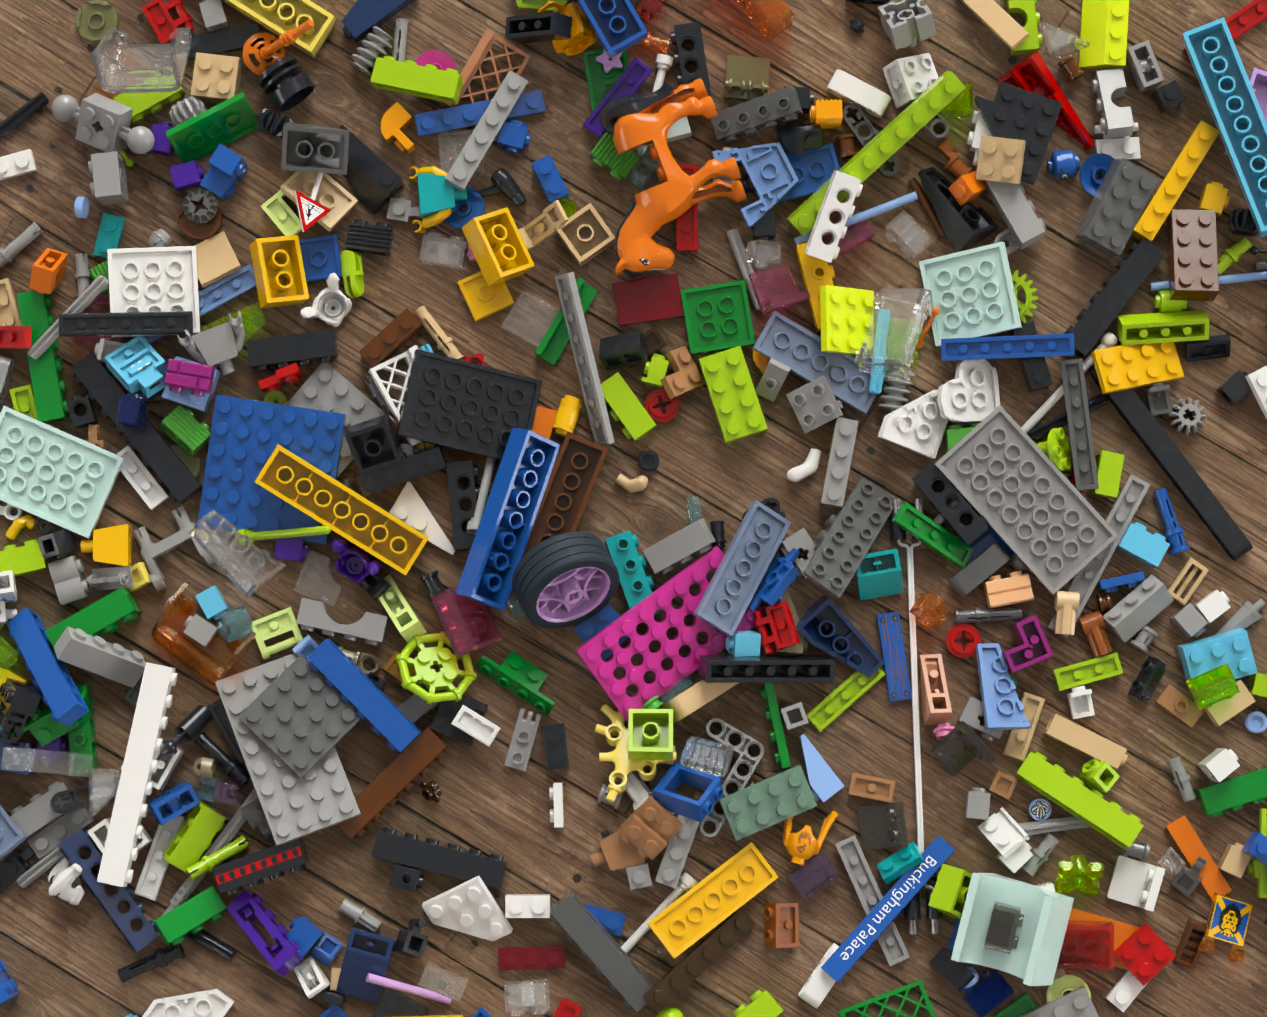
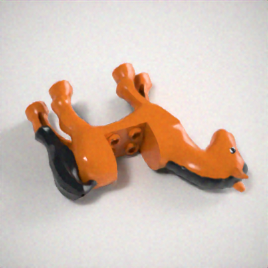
M701 78L689 84L680 85L674 90L668 83H665L660 89L652 93L631 94L617 98L605 106L599 117L600 124L613 136L615 148L619 155L650 144L651 146H649L648 151L652 161L656 160L659 166L656 169L660 181L664 180L665 182L634 195L636 202L632 204V209L626 214L618 230L615 232L613 249L618 263L614 273L616 276L625 273L627 276L634 278L649 270H666L670 268L674 263L675 254L671 249L657 244L651 237L662 225L675 220L687 212L691 206L717 197H727L737 203L747 200L740 180L729 184L721 179H717L710 184L702 186L707 180L714 177L726 176L731 180L741 178L734 157L724 162L716 159L709 160L699 171L689 176L681 170L667 145L668 130L679 119L695 115H702L707 119L717 116L714 102L711 96H708ZM617 119L616 123L613 126L612 121Z

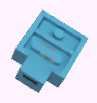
M142 336L135 337L104 357L107 368L131 395L141 390L149 398L166 387L162 376L167 372L166 362Z

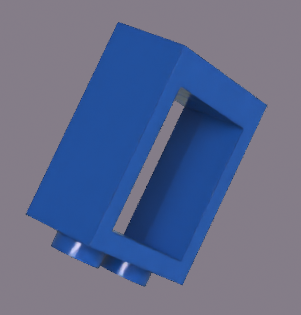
M675 762L653 790L654 799L669 812L702 822L706 815L711 813L714 804L723 796L720 777ZM681 783L705 791L698 801L675 794Z

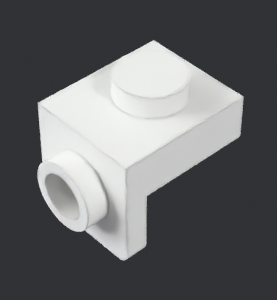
M100 338V343H96L95 346L97 360L105 362V356L126 343Z
M1085 686L1072 688V693H1067L1072 719L1095 715L1091 699V689L1086 690Z

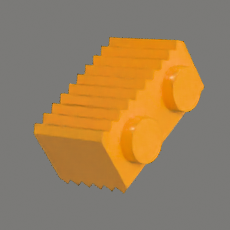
M817 100L815 106H811L809 112L810 123H814V125L820 124L821 129H840L843 121L842 100Z

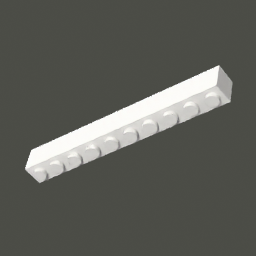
M146 662L97 882L125 887L127 883L132 881L134 870H131L132 861H136L138 855L136 843L137 839H141L143 833V826L140 825L142 817H146L148 811V804L145 803L147 795H151L153 789V782L150 781L152 773H156L158 760H155L157 751H161L163 739L160 736L162 729H166L168 717L165 714L166 709L170 708L173 695H170L171 687L175 686L178 673H175L176 668Z

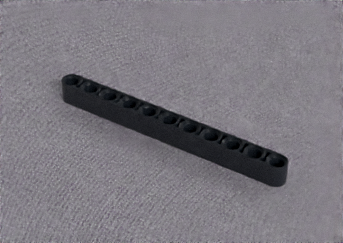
M1094 368L1089 374L1101 390L1096 369ZM1133 389L1105 394L1228 556L1236 562L1253 549L1251 542Z

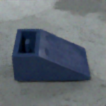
M355 927L351 928L336 992L379 1003L383 986L366 982V977L368 973L386 978L396 938Z

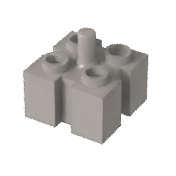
M902 0L898 3L892 1L878 7L882 28L887 36H890V40L896 50L907 46L915 47L917 45V38L919 40H926L931 36L937 35L932 12L924 4V0Z

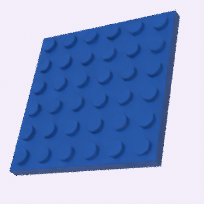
M216 395L197 525L236 531L248 528V530H253V532L325 526L255 483V480L278 444L337 480L346 414ZM329 534L292 538L327 544Z

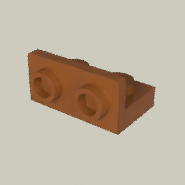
M766 902L763 912L765 919L763 935L765 946L771 948L799 947V903Z

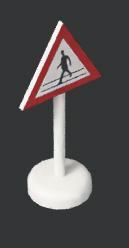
M323 173L317 174L310 198L296 190L294 191L302 232L306 231L331 211L315 201Z

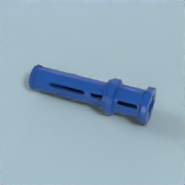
M1167 488L1154 491L1153 494L1166 528L1164 535L1168 538L1172 549L1170 551L1171 555L1189 550L1190 548L1186 545L1182 534L1184 530L1178 525Z

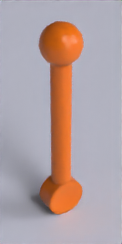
M937 307L932 308V315L920 338L915 342V347L918 349L923 347V340L935 316L940 313Z

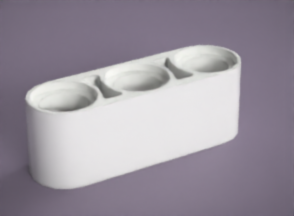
M839 69L835 71L826 88L831 94L850 104L858 105L861 110L877 118H882L892 99L879 89Z
M835 943L829 947L798 994V997L816 1009L836 982L821 969L823 964L839 948Z

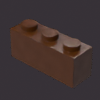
M406 308L363 347L359 353L373 368L390 359L424 327L411 311Z

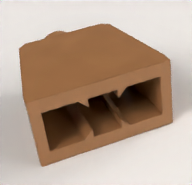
M619 830L599 841L602 851L590 855L595 867L608 863L610 871L642 865L646 862L639 855L637 847L633 843L627 844L621 839Z

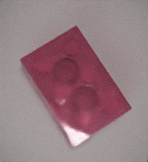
M455 586L431 597L456 658L479 651L503 640L490 609L455 594L458 587Z

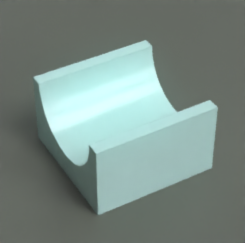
M972 873L951 960L982 965L1007 972L1023 979V984L1028 986L1052 985L1074 898L996 873Z

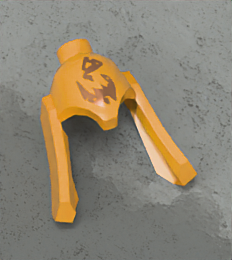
M832 811L824 819L818 840L814 838L811 826L805 825L801 831L790 833L793 817L784 820L783 844L792 856L791 862L804 865L805 860L820 852L829 830L839 815L836 811Z

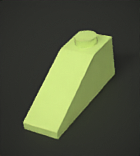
M390 574L384 577L391 587L379 600L406 642L408 643L414 635H424L427 633Z

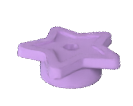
M605 49L603 54L596 57V61L603 64L605 73H608L613 68L623 67L619 60L622 52L612 57L611 61L608 60L609 56Z

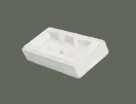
M462 705L451 723L490 747L501 729L465 705Z

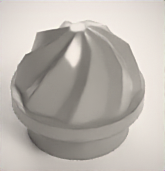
M161 228L153 231L149 238L151 247H169V243L172 241L171 237Z

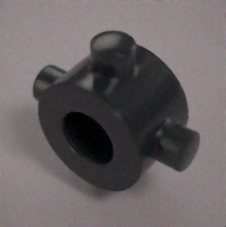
M851 19L849 21V28L854 32L863 33L865 31L863 29L865 25L859 20Z

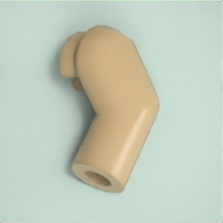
M621 473L615 480V483L630 493L644 490L649 482L648 478L644 475H639L638 478L630 480Z

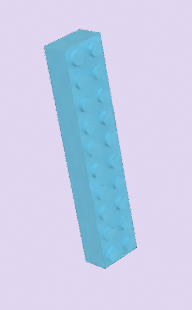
M1223 17L1182 33V41L1259 235L1262 238L1267 236V123Z

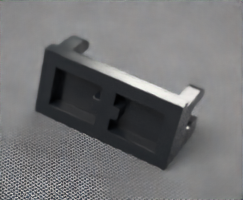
M641 330L600 339L599 358L607 371L648 362L647 341L643 342Z

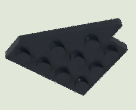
M1000 82L994 101L976 95L974 102L992 137L1026 141L1021 181L1034 185L1062 103Z

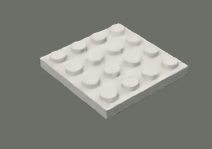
M196 246L107 249L110 313L192 311L193 334L200 333ZM123 335V336H112V337L154 336V335Z

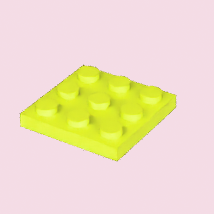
M830 285L820 286L821 352L873 356L875 345L874 291Z

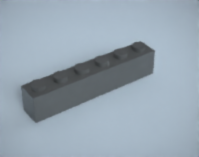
M572 891L567 893L551 907L550 918L557 926L561 925L565 929V935L572 943L576 942L579 945L580 953L586 959L590 958L595 964L594 968L598 974L606 976L612 990L616 993L620 992L624 997L623 1002L629 1009L634 1008L638 1012L648 1004L643 995L654 986L653 983Z

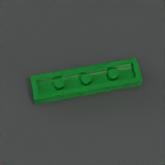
M903 502L900 505L892 522L959 568L965 567L974 551L973 548L969 549L963 541L907 502Z
M763 682L764 686L760 687L762 699H767L768 708H765L767 722H772L773 730H769L771 742H776L778 750L774 752L777 765L781 764V768L791 767L773 682Z

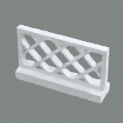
M416 345L369 370L398 424L401 416L399 411L400 407H403L404 402L402 400L407 389L406 386L414 352L418 349ZM405 359L408 365L407 373L395 369L398 361ZM383 369L391 372L389 381L381 380L377 371ZM394 373L405 377L403 387L391 383ZM390 387L401 391L399 401L389 396ZM406 438L411 447L422 442Z

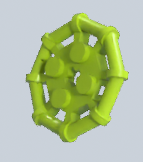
M444 631L433 634L414 635L402 652L396 655L395 662L398 663L402 679L401 686L403 689H408L425 700L429 705L451 700L458 702L462 699V695L471 682L476 680L477 676L473 669L469 647H465L446 635ZM437 642L436 647L425 648L423 645L424 643ZM443 644L455 650L456 653L453 655L450 649L442 648ZM414 649L419 652L415 659L409 658ZM462 659L465 671L459 670L458 660ZM433 665L439 666V672H436L435 669H431L430 667H432ZM408 667H412L413 677H410ZM456 678H459L462 681L456 688L452 683ZM416 683H423L429 691L427 692ZM437 690H447V692L435 694Z

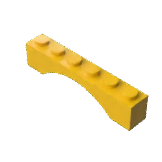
M1202 120L1197 124L1170 171L1142 212L1131 234L1133 237L1140 241L1146 238L1150 242L1154 239L1218 136L1219 132L1217 129Z

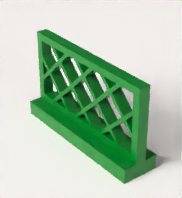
M922 980L839 1010L841 1017H845V1013L851 1011L862 1014L861 1017H873L865 1012L869 1004L875 1003L882 1006L878 1017H881L884 1008L897 1013L895 1017H898V1015L911 1017L900 1012L906 1000L917 1005L913 1017L916 1016L919 1007L928 1010L931 1017H936ZM919 986L922 993L919 1003L907 998L909 990ZM906 991V993H905L904 996L898 994V993H901V992ZM895 995L903 999L898 1011L886 1005L890 996ZM923 998H924V1001H925L926 1006H924V1005L921 1004ZM882 999H885L884 1004H882V1003H880V1002H878V1001H880V1000H882ZM865 1006L863 1012L860 1011V1010H857V1009H859V1008Z

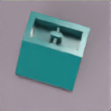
M898 549L865 555L855 572L860 601L903 593Z

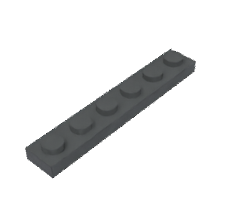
M1080 358L1060 361L1076 489L1078 491L1099 489L1083 360Z

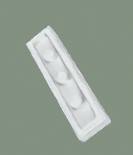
M179 815L164 825H158L134 894L156 901L169 863L162 854L186 817Z

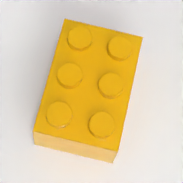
M508 207L475 217L462 227V231L488 287L522 276L535 266Z
M298 235L260 238L254 240L249 245L260 309L303 304L309 299Z

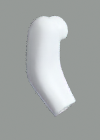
M813 448L810 449L805 462L790 469L787 472V478L792 482H799L814 474L819 465L821 451Z

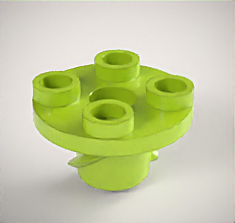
M1062 427L1053 428L1048 434L1047 441L1039 442L1036 445L1060 471L1070 470V440L1067 439Z

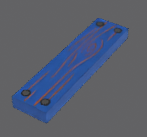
M899 611L878 614L876 616L882 655L885 662L884 668L889 701L911 699L912 695Z

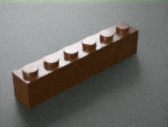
M428 727L355 798L361 815L337 825L350 839L355 836L359 839L368 830L365 826L370 821L375 823L383 815L381 811L387 805L391 808L399 800L397 795L402 790L407 792L415 784L413 780L418 775L422 777L431 769L429 764L434 759L439 761L447 753L444 750L447 747L445 742Z

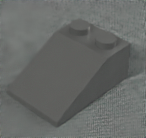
M285 123L283 126L281 170L347 175L350 130L309 124Z

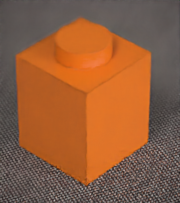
M973 171L957 179L948 190L961 206L975 200L988 187L983 180L976 179V171Z

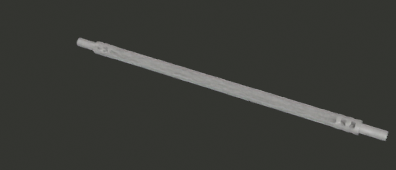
M255 788L204 856L211 855L231 842L246 822L241 808L258 799ZM208 872L194 881H191L188 876L170 900L171 904L163 915L185 903Z

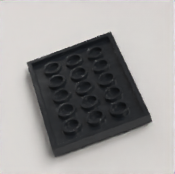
M416 349L396 435L501 461L512 428L532 431L542 381Z

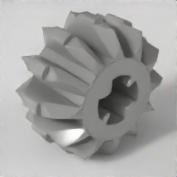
M190 96L182 101H177V104L171 107L169 114L174 126H177L203 113L207 109L199 97Z
M1188 397L1185 402L1179 399L1178 405H1172V409L1175 412L1169 413V417L1175 418V420L1170 422V425L1178 424L1177 432L1184 428V434L1188 435L1190 429L1193 433L1198 432L1197 426L1200 428L1204 427V423L1201 420L1206 419L1207 415L1200 413L1205 410V407H1197L1200 402L1199 400L1192 404L1191 397ZM1191 413L1192 417L1184 419L1183 415Z

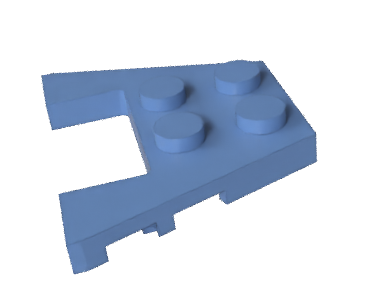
M780 142L712 152L713 158L718 161L724 162L734 157L736 163H741L760 199L740 209L748 228L754 226L799 182Z

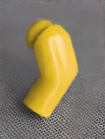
M30 514L15 519L5 535L9 539L15 540L22 528L26 526L28 529H33L37 524V520Z

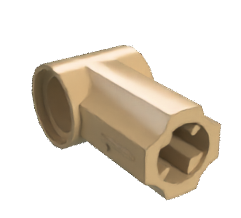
M1056 592L1054 602L1056 610L1054 634L1074 635L1076 612H1078L1080 600L1078 592Z

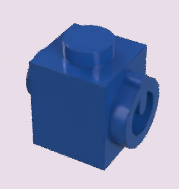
M508 119L500 130L497 141L498 147L505 148V151L511 154L523 153L524 148L529 147L531 135L528 134V125L518 120Z

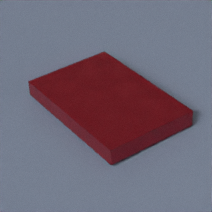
M677 273L613 283L619 326L684 317Z

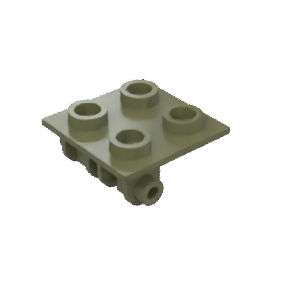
M727 55L724 98L752 100L768 93L771 58Z

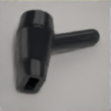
M504 168L498 169L492 174L490 180L494 186L477 191L482 198L502 193L517 207H520L527 201L514 178Z

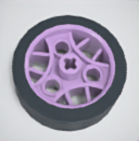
M569 532L549 538L531 549L517 565L512 576V587L527 618L533 624L542 628L558 629L576 625L597 614L614 596L619 585L620 576L605 545L598 537L590 533Z

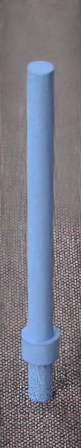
M914 191L852 215L851 218H847L845 226H851L918 200V196ZM812 229L805 236L795 237L796 245L807 243ZM825 232L822 236L830 234V232Z
M1267 271L1218 276L1219 284L1267 280ZM1169 279L1150 283V291L1170 290Z

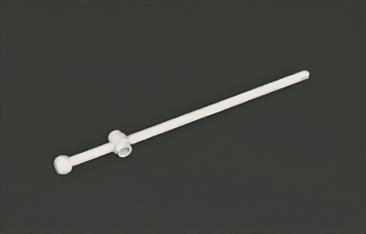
M1111 332L1104 333L1100 340L1101 343L1095 350L1115 347L1118 343L1117 337ZM1091 354L1083 361L1084 373L1093 365ZM1063 384L1021 427L1026 434L1064 395ZM952 500L947 507L955 509L959 502ZM940 514L934 519V522L938 525L945 521Z

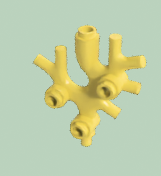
M604 704L601 711L609 717L612 724L608 727L597 724L595 732L605 735L607 743L610 746L616 747L612 752L599 753L600 762L610 761L615 765V771L609 776L610 783L607 788L609 792L606 797L607 801L614 803L617 794H621L626 790L627 775L630 772L637 771L643 781H651L656 776V765L661 761H676V752H673V760L628 759V728L624 725L625 719L620 712H616L608 704Z

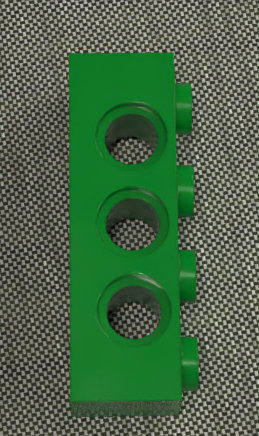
M92 684L76 685L78 689L83 686L87 689L83 700L89 711L78 719L80 722L79 726L68 732L72 774L99 772Z

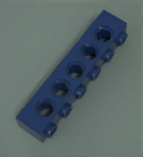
M79 829L58 844L57 847L71 866L73 864L81 866L80 879L133 952L136 953L159 936L157 934L158 930L153 924L154 922L152 920L148 921L144 916L146 911L139 902L135 903L130 897L133 893L128 886L120 887L114 885L115 893L112 896L104 892L106 883L97 882V878L91 874L93 866L100 867L103 853L99 848L96 850L92 844L93 839L87 830L83 832L82 829ZM80 848H86L89 851L88 859L83 860L78 856ZM121 901L128 905V911L125 914L117 910V904ZM133 919H137L141 923V929L138 932L133 931L130 927Z

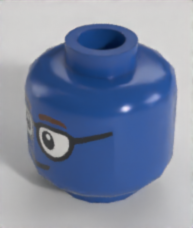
M1072 150L1055 151L1052 153L1051 159L1047 160L1048 173L1052 172L1055 179L1073 178L1080 169L1079 157Z

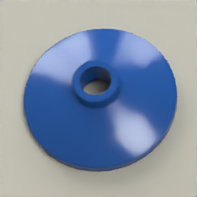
M1103 153L1091 155L1081 166V185L1092 196H1095L1111 162L1114 160L1110 155ZM1095 172H1099V179L1095 178Z

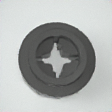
M198 188L190 191L184 197L182 207L185 216L190 221L206 223L215 216L218 204L215 196L210 191ZM201 200H204L203 205L208 210L199 209L196 212L197 207L192 202L199 203Z

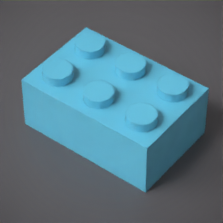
M1242 628L1177 645L1187 685L1192 690L1202 689L1258 673L1247 630Z

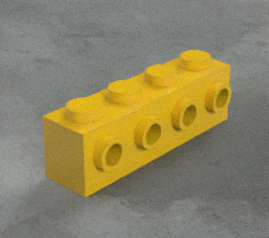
M807 243L796 245L795 249L816 332L821 331L820 286H834L832 278H835L833 266L828 265L827 261L805 254L804 250Z

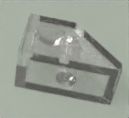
M92 769L89 772V817H94L117 794L121 776L119 775V769Z

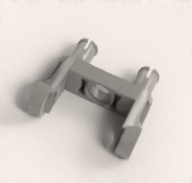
M184 506L178 507V510L174 509L171 512L180 528L179 532L160 542H152L145 526L138 528L139 531L135 530L132 532L141 548L140 555L150 572L149 577L158 592L166 588V584L163 580L165 577L155 559L188 541L193 540L200 556L204 557L208 565L217 561L209 544H206L198 526L191 522Z

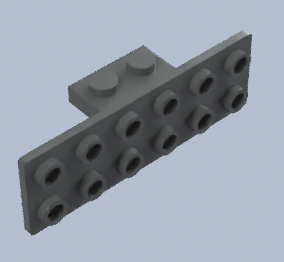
M865 477L860 478L843 508L836 515L832 513L825 522L827 525L826 529H822L815 539L817 544L814 547L816 552L803 574L839 599L892 512L894 499Z

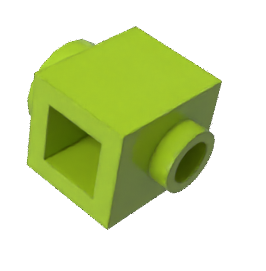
M1096 758L1084 763L1082 773L1079 775L1091 790L1095 789L1107 793L1120 777L1106 761H1098Z

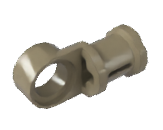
M339 646V649L347 657L352 658L351 661L363 673L369 674L372 672L374 674L379 670L380 661L375 655L361 651L353 652L344 649V646ZM367 658L374 659L376 663L375 668L371 671L366 670L364 667V662Z
M209 757L199 758L194 763V771L202 778L211 779L216 771L215 759Z

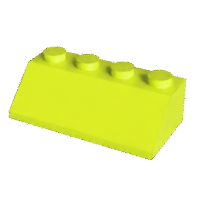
M1082 0L1079 47L1080 69L1109 70L1126 66L1129 0Z

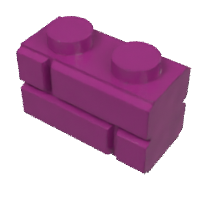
M169 359L164 385L170 387L169 391L182 393L184 389L190 390L191 395L204 397L205 393H211L215 368L209 365Z

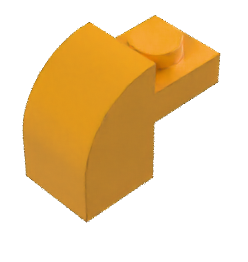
M398 102L391 106L383 115L381 132L388 145L395 139L394 144L401 152L406 150L410 154L416 148L403 131L413 122V118Z

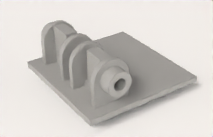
M824 375L786 394L805 434L843 415L841 411L843 405L840 400L836 401Z

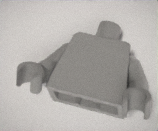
M238 311V318H232L231 313H229V322L191 336L188 330H184L187 335L185 338H180L177 334L179 343L186 348L194 359L203 365L213 366L219 364L223 375L235 371L231 358L239 356V352L243 350L246 337L240 311Z

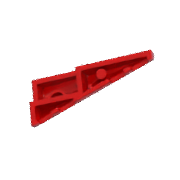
M1037 50L1022 59L997 80L999 84L1003 82L1062 103L1055 127L1059 126L1067 132V136L1078 140L1084 145L1086 150L1095 144Z

